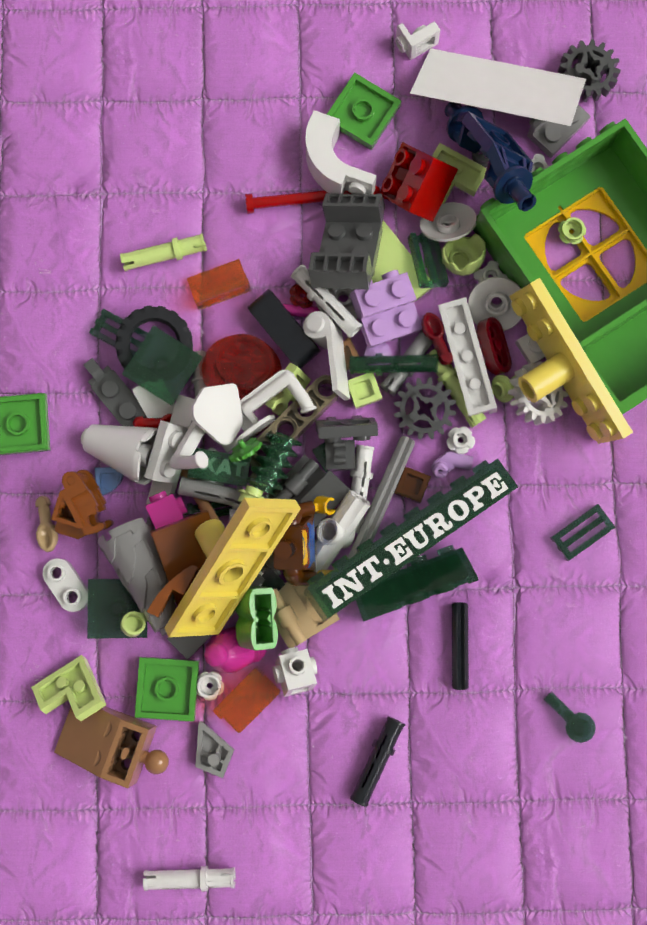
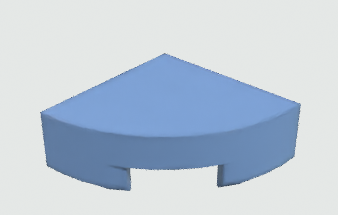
M111 467L95 468V480L103 496L109 494L110 491L112 492L113 489L115 490L118 487L117 485H120L119 482H122L124 475Z

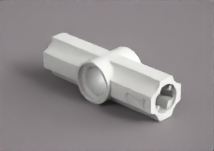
M349 490L331 518L323 519L317 527V539L315 540L316 573L319 570H327L341 548L349 547L354 541V529L370 507V502L355 491Z

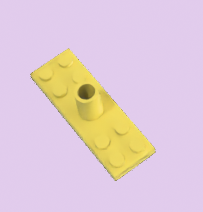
M538 278L510 295L514 312L522 317L527 326L528 335L533 341L537 342L547 359L519 377L518 384L525 397L535 403L563 385L572 400L571 404L574 411L583 418L587 425L586 429L589 436L597 441L598 444L624 439L633 433L542 280Z
M244 498L226 528L221 520L211 519L205 521L196 529L195 537L207 559L164 627L168 637L220 634L301 508L296 500Z

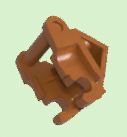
M85 469L78 472H66L62 477V484L65 489L59 492L51 520L57 521L55 531L62 535L80 539L110 528L114 524L113 520L109 519L105 522H100L97 519L98 513L106 510L105 504L107 502L91 472Z

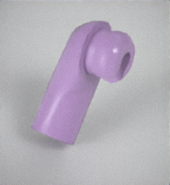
M447 451L434 460L431 466L432 472L436 477L443 478L455 467L470 471L473 456Z

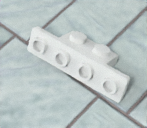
M178 395L170 422L160 420L144 475L145 478L153 480L146 504L151 503L149 497L164 490L167 495L175 493L181 469H173L169 463L193 421L191 417V405L195 400L193 398Z

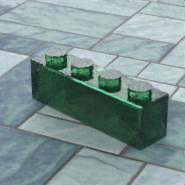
M450 545L437 550L438 556L429 560L426 554L409 560L410 567L400 570L399 565L384 569L382 570L384 576L374 582L370 580L372 578L371 575L358 579L364 589L359 592L352 589V593L362 621L364 622L395 611L405 605L423 601L435 594L448 592L465 583L470 584L478 581L477 574L463 548L455 550L454 546Z

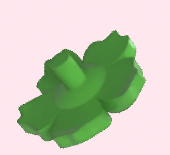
M251 437L246 442L240 439L237 441L239 445L232 448V455L228 458L231 462L245 460L261 448L262 442L257 440L256 437Z

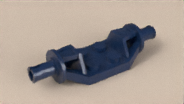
M449 102L444 110L445 115L449 117L446 126L447 134L460 147L475 154L480 151L489 158L484 179L493 188L495 198L504 204L516 203L519 210L524 212L532 209L536 204V197L529 191L533 182L531 173L532 160L507 131L484 120L482 112L477 107H462L459 103Z

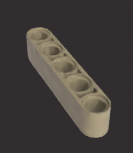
M330 375L320 376L305 390L311 398L313 405L317 407L311 416L302 417L298 413L300 406L295 400L257 438V440L262 442V445H271L273 453L268 458H261L255 452L251 457L239 461L252 466L253 472L250 477L242 479L236 476L237 465L232 464L231 474L237 483L244 486L253 484L337 400L338 395L335 392L327 397L320 395L318 392L319 387L323 384L332 386ZM283 424H289L294 428L293 434L286 438L281 437L278 434L279 427Z

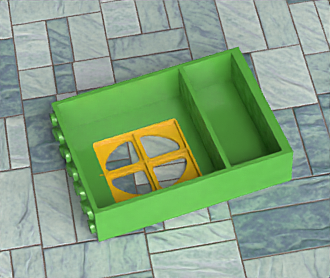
M626 118L617 124L614 121L607 124L600 130V135L594 139H591V137L585 138L576 146V150L572 153L563 152L552 161L553 165L545 170L543 167H540L532 172L533 182L529 191L536 197V204L532 209L524 212L519 210L516 203L504 204L495 198H491L480 207V213L476 217V226L473 229L485 241L487 251L493 260L499 264L502 273L508 279L517 283L521 289L538 278L542 280L622 415L647 399V148ZM577 210L595 211L609 217L618 224L619 230L595 246L590 245L583 236V240L576 244L580 250V256L556 271L549 268L545 255V242L548 231L554 224L571 218V213ZM570 229L569 232L573 234L574 230ZM622 240H628L633 248L635 267L630 283L622 288L617 285L600 260V255ZM583 265H590L609 291V298L602 301H591L577 297L562 287L561 280Z

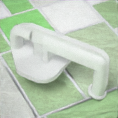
M281 370L240 400L243 418L241 428L244 433L232 443L222 445L227 453L232 451V448L236 447V445H239L238 440L248 441L257 432L277 419L274 415H268L259 421L253 412L285 388H288L298 402L301 414L317 409L313 405L308 393L291 371Z
M236 384L204 387L199 391L191 405L193 421L170 460L171 468L176 470L204 469L208 466V457L204 452L198 451L195 455H192L204 433H207L214 441L221 445L230 444L235 440L243 425L239 391Z

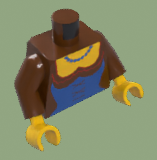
M317 496L313 502L298 503L301 508L273 551L274 569L283 571V575L289 584L295 586H316L317 584L321 588H327L331 585L329 576L330 574L337 573L336 570H319L316 573L315 512L325 515L334 514V509L327 508V503L333 501L334 498Z

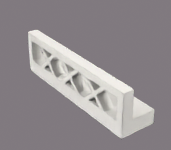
M466 297L438 305L469 417L489 412V414L497 412V405Z

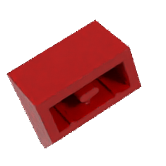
M402 142L395 154L392 166L383 180L380 194H382L383 198L404 210L433 222L458 169Z

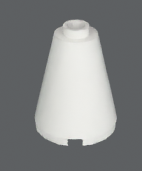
M92 424L83 431L81 444L85 452L137 484L146 485L152 481L145 478L144 475L158 431L157 428Z

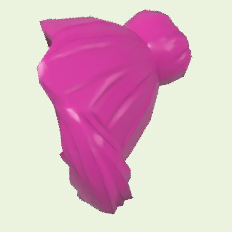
M235 626L221 630L219 635H213L206 644L204 657L208 665L214 669L225 673H236L249 664L262 660L267 649L255 651L240 647L236 638Z

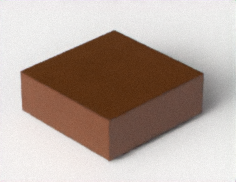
M405 466L394 494L420 504L431 476Z

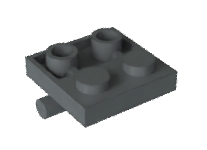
M304 454L268 494V499H293L299 503L326 473L319 468V465L312 458L309 459Z

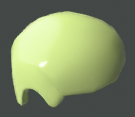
M476 233L471 237L448 241L441 250L444 267L459 276H467L477 272L486 256L485 241Z

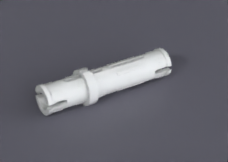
M304 264L294 270L291 278L307 293V298L310 301H315L349 338L360 331L363 325L326 288L312 289L309 271Z
M356 445V470L350 471V477H352L351 490L367 499L369 480L373 479V473L370 472L374 447ZM365 515L354 529L355 533H359Z
M201 866V869L145 870L143 874L146 877L143 878L144 891L200 888L201 892H205L209 888H235L236 884L234 881L236 880L235 867L209 869L208 866Z

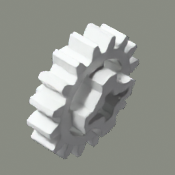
M541 361L535 364L531 362L514 372L516 377L509 381L514 386V389L508 391V394L514 396L515 399L510 402V405H517L519 408L516 415L525 414L524 422L534 421L535 425L547 424L555 421V418L562 416L563 413L560 409L568 406L563 401V398L569 396L566 391H563L562 385L535 403L525 397L519 387L518 379L543 363Z

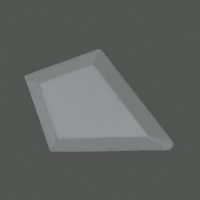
M200 721L198 723L195 767L223 778L235 749L208 725Z

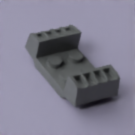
M326 193L322 204L326 220L319 252H311L308 271L312 289L369 290L371 279L375 272L382 236L385 210L382 194Z

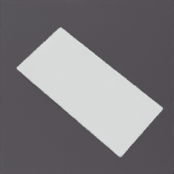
M430 49L410 94L571 126L586 79Z

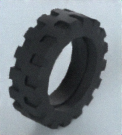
M144 306L142 309H136L122 321L116 335V353L124 370L133 378L143 382L149 380L150 382H158L159 379H163L165 382L177 377L186 368L193 351L192 333L187 327L186 321L181 319L175 311H170L163 306ZM161 322L168 325L175 332L178 339V352L175 359L167 366L148 368L141 365L133 357L130 350V339L133 332L144 323Z

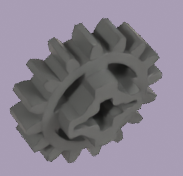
M591 39L589 45H585L583 40L579 41L577 48L571 45L567 53L563 54L558 68V73L586 79L581 94L583 102H587L589 96H592L595 102L599 100L601 94L606 97L611 88L615 87L618 81L616 78L621 69L616 68L619 58H611L614 50L610 49L606 52L604 50V42L599 47L595 46L594 39ZM577 59V64H575L574 68H571L573 61ZM603 74H606V79L600 83Z
M430 377L427 379L426 384H422L421 379L416 378V386L413 387L410 383H406L408 391L406 393L403 391L398 392L400 397H402V401L394 402L395 406L400 407V411L395 413L394 416L402 417L403 421L399 424L400 428L406 425L409 427L407 435L410 436L416 431L420 440L423 438L424 433H428L430 439H434V431L437 430L443 435L444 430L442 426L444 424L452 426L448 417L449 415H456L455 411L450 410V406L454 405L456 400H448L447 396L452 391L450 389L442 391L443 382L440 381L434 386ZM430 389L437 392V394L432 397H425L421 395L419 390ZM411 397L414 401L413 411L406 415V402ZM416 397H419L426 404L432 403L433 406L430 408V411L434 418L433 420L425 413L418 414L417 411L420 409ZM444 402V414L442 419L439 420L436 416L437 407ZM418 420L428 421L432 427L422 428L413 423Z

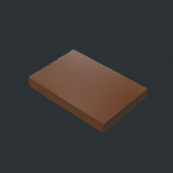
M207 510L150 531L168 582L191 565L198 567L200 570L207 558L195 537V531L202 523L211 520ZM174 591L173 596L178 606L184 595Z

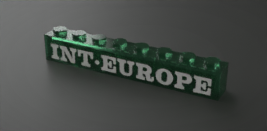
M497 458L490 464L487 460L483 461L472 469L474 475L468 479L463 475L449 485L452 490L446 494L439 491L426 501L429 504L427 507L420 510L417 506L403 516L406 520L399 526H396L393 522L379 532L382 535L380 539L374 543L371 539H368L355 548L358 552L355 556L349 559L347 555H344L331 564L334 570L327 575H324L321 571L307 581L309 587L303 593L324 622L518 488L499 459Z

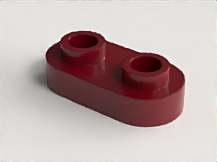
M495 317L481 320L477 325L476 334L482 349L485 366L494 375L506 373L511 369L512 360L503 327Z

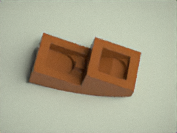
M191 565L171 579L152 601L147 612L160 617L174 591L185 595L199 568Z

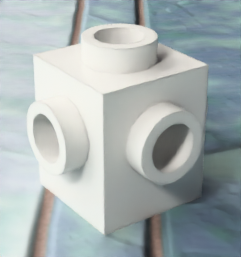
M293 647L281 652V655L278 656L275 662L276 666H273L272 670L276 684L281 683L284 697L313 690L317 684L315 677L317 665L314 657L309 656L308 649L299 651L298 647Z

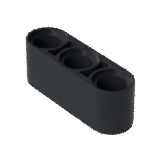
M270 289L266 290L247 307L288 359L300 369L321 352Z

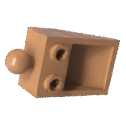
M106 706L83 721L75 717L70 707L54 753L99 778L125 788H130L137 783L144 764L146 769L152 774L163 773L169 765V758L164 751L153 750L148 752L157 728L156 725ZM135 731L141 733L139 740L134 736ZM126 758L132 760L129 768H126L124 765Z

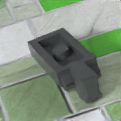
M93 358L84 364V367L93 376L88 381L92 386L91 389L122 426H133V420L139 416L147 418L135 395L114 370H111L109 366L102 370Z

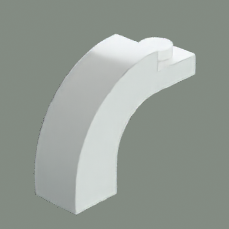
M314 110L306 129V161L314 180L330 194L344 193L345 190L351 194H374L377 175L343 163L333 151L340 135V119Z

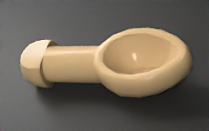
M40 496L36 499L35 503L36 507H38L40 525L36 531V539L41 549L45 552H51L58 542V533L55 531V525L52 524L50 499L46 496Z

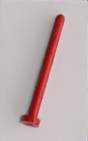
M375 186L374 194H380L378 186ZM323 190L253 197L252 193L245 194L247 214H252L254 209L323 202L328 192ZM345 190L343 194H351V193H350L349 191Z

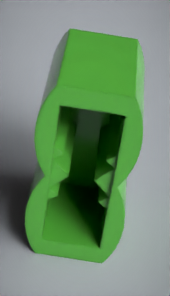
M250 586L235 610L239 616L236 624V638L240 647L255 651L274 649L276 647L278 628L274 615L277 601L272 587Z

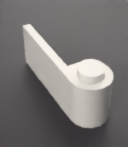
M314 311L306 317L303 323L304 332L318 346L328 349L332 391L343 400H349L350 394L341 328L326 313Z

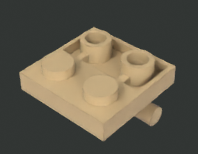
M287 582L279 591L277 588L274 589L277 601L274 620L288 648L298 646L308 638L340 620L328 598L322 593V588L317 584L316 586H295Z

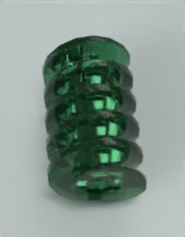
M274 431L276 434L267 433L265 436L271 445L262 444L260 448L266 456L257 455L255 458L261 464V467H251V471L257 477H247L246 482L250 486L277 497L272 491L283 489V486L277 480L288 478V475L282 471V468H292L293 466L287 460V457H297L298 455L292 449V446H302V443L292 437Z

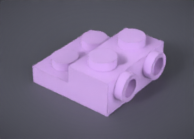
M398 270L390 271L382 275L383 280L373 283L371 279L369 290L355 289L349 294L358 321L363 325L361 329L368 348L422 330L421 321L414 301L417 299L407 272L399 275Z

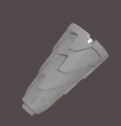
M142 517L108 531L111 536L110 540L106 541L104 535H102L97 542L100 550L113 566L120 581L133 597L141 613H144L155 633L160 632L164 636L167 635L164 627L176 610L175 599L172 594L160 617L147 612L152 601L168 583L150 533V531L155 530V527L150 517L146 519V523Z

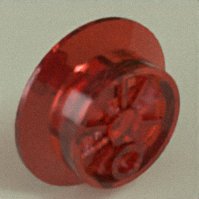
M248 334L231 335L218 340L208 349L202 363V377L206 387L234 383L238 387L240 400L282 370L280 360L275 351L258 337Z

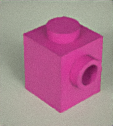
M165 490L149 497L151 503L145 505L155 529L184 519L183 514L188 513L181 496L175 498L173 493L167 495Z

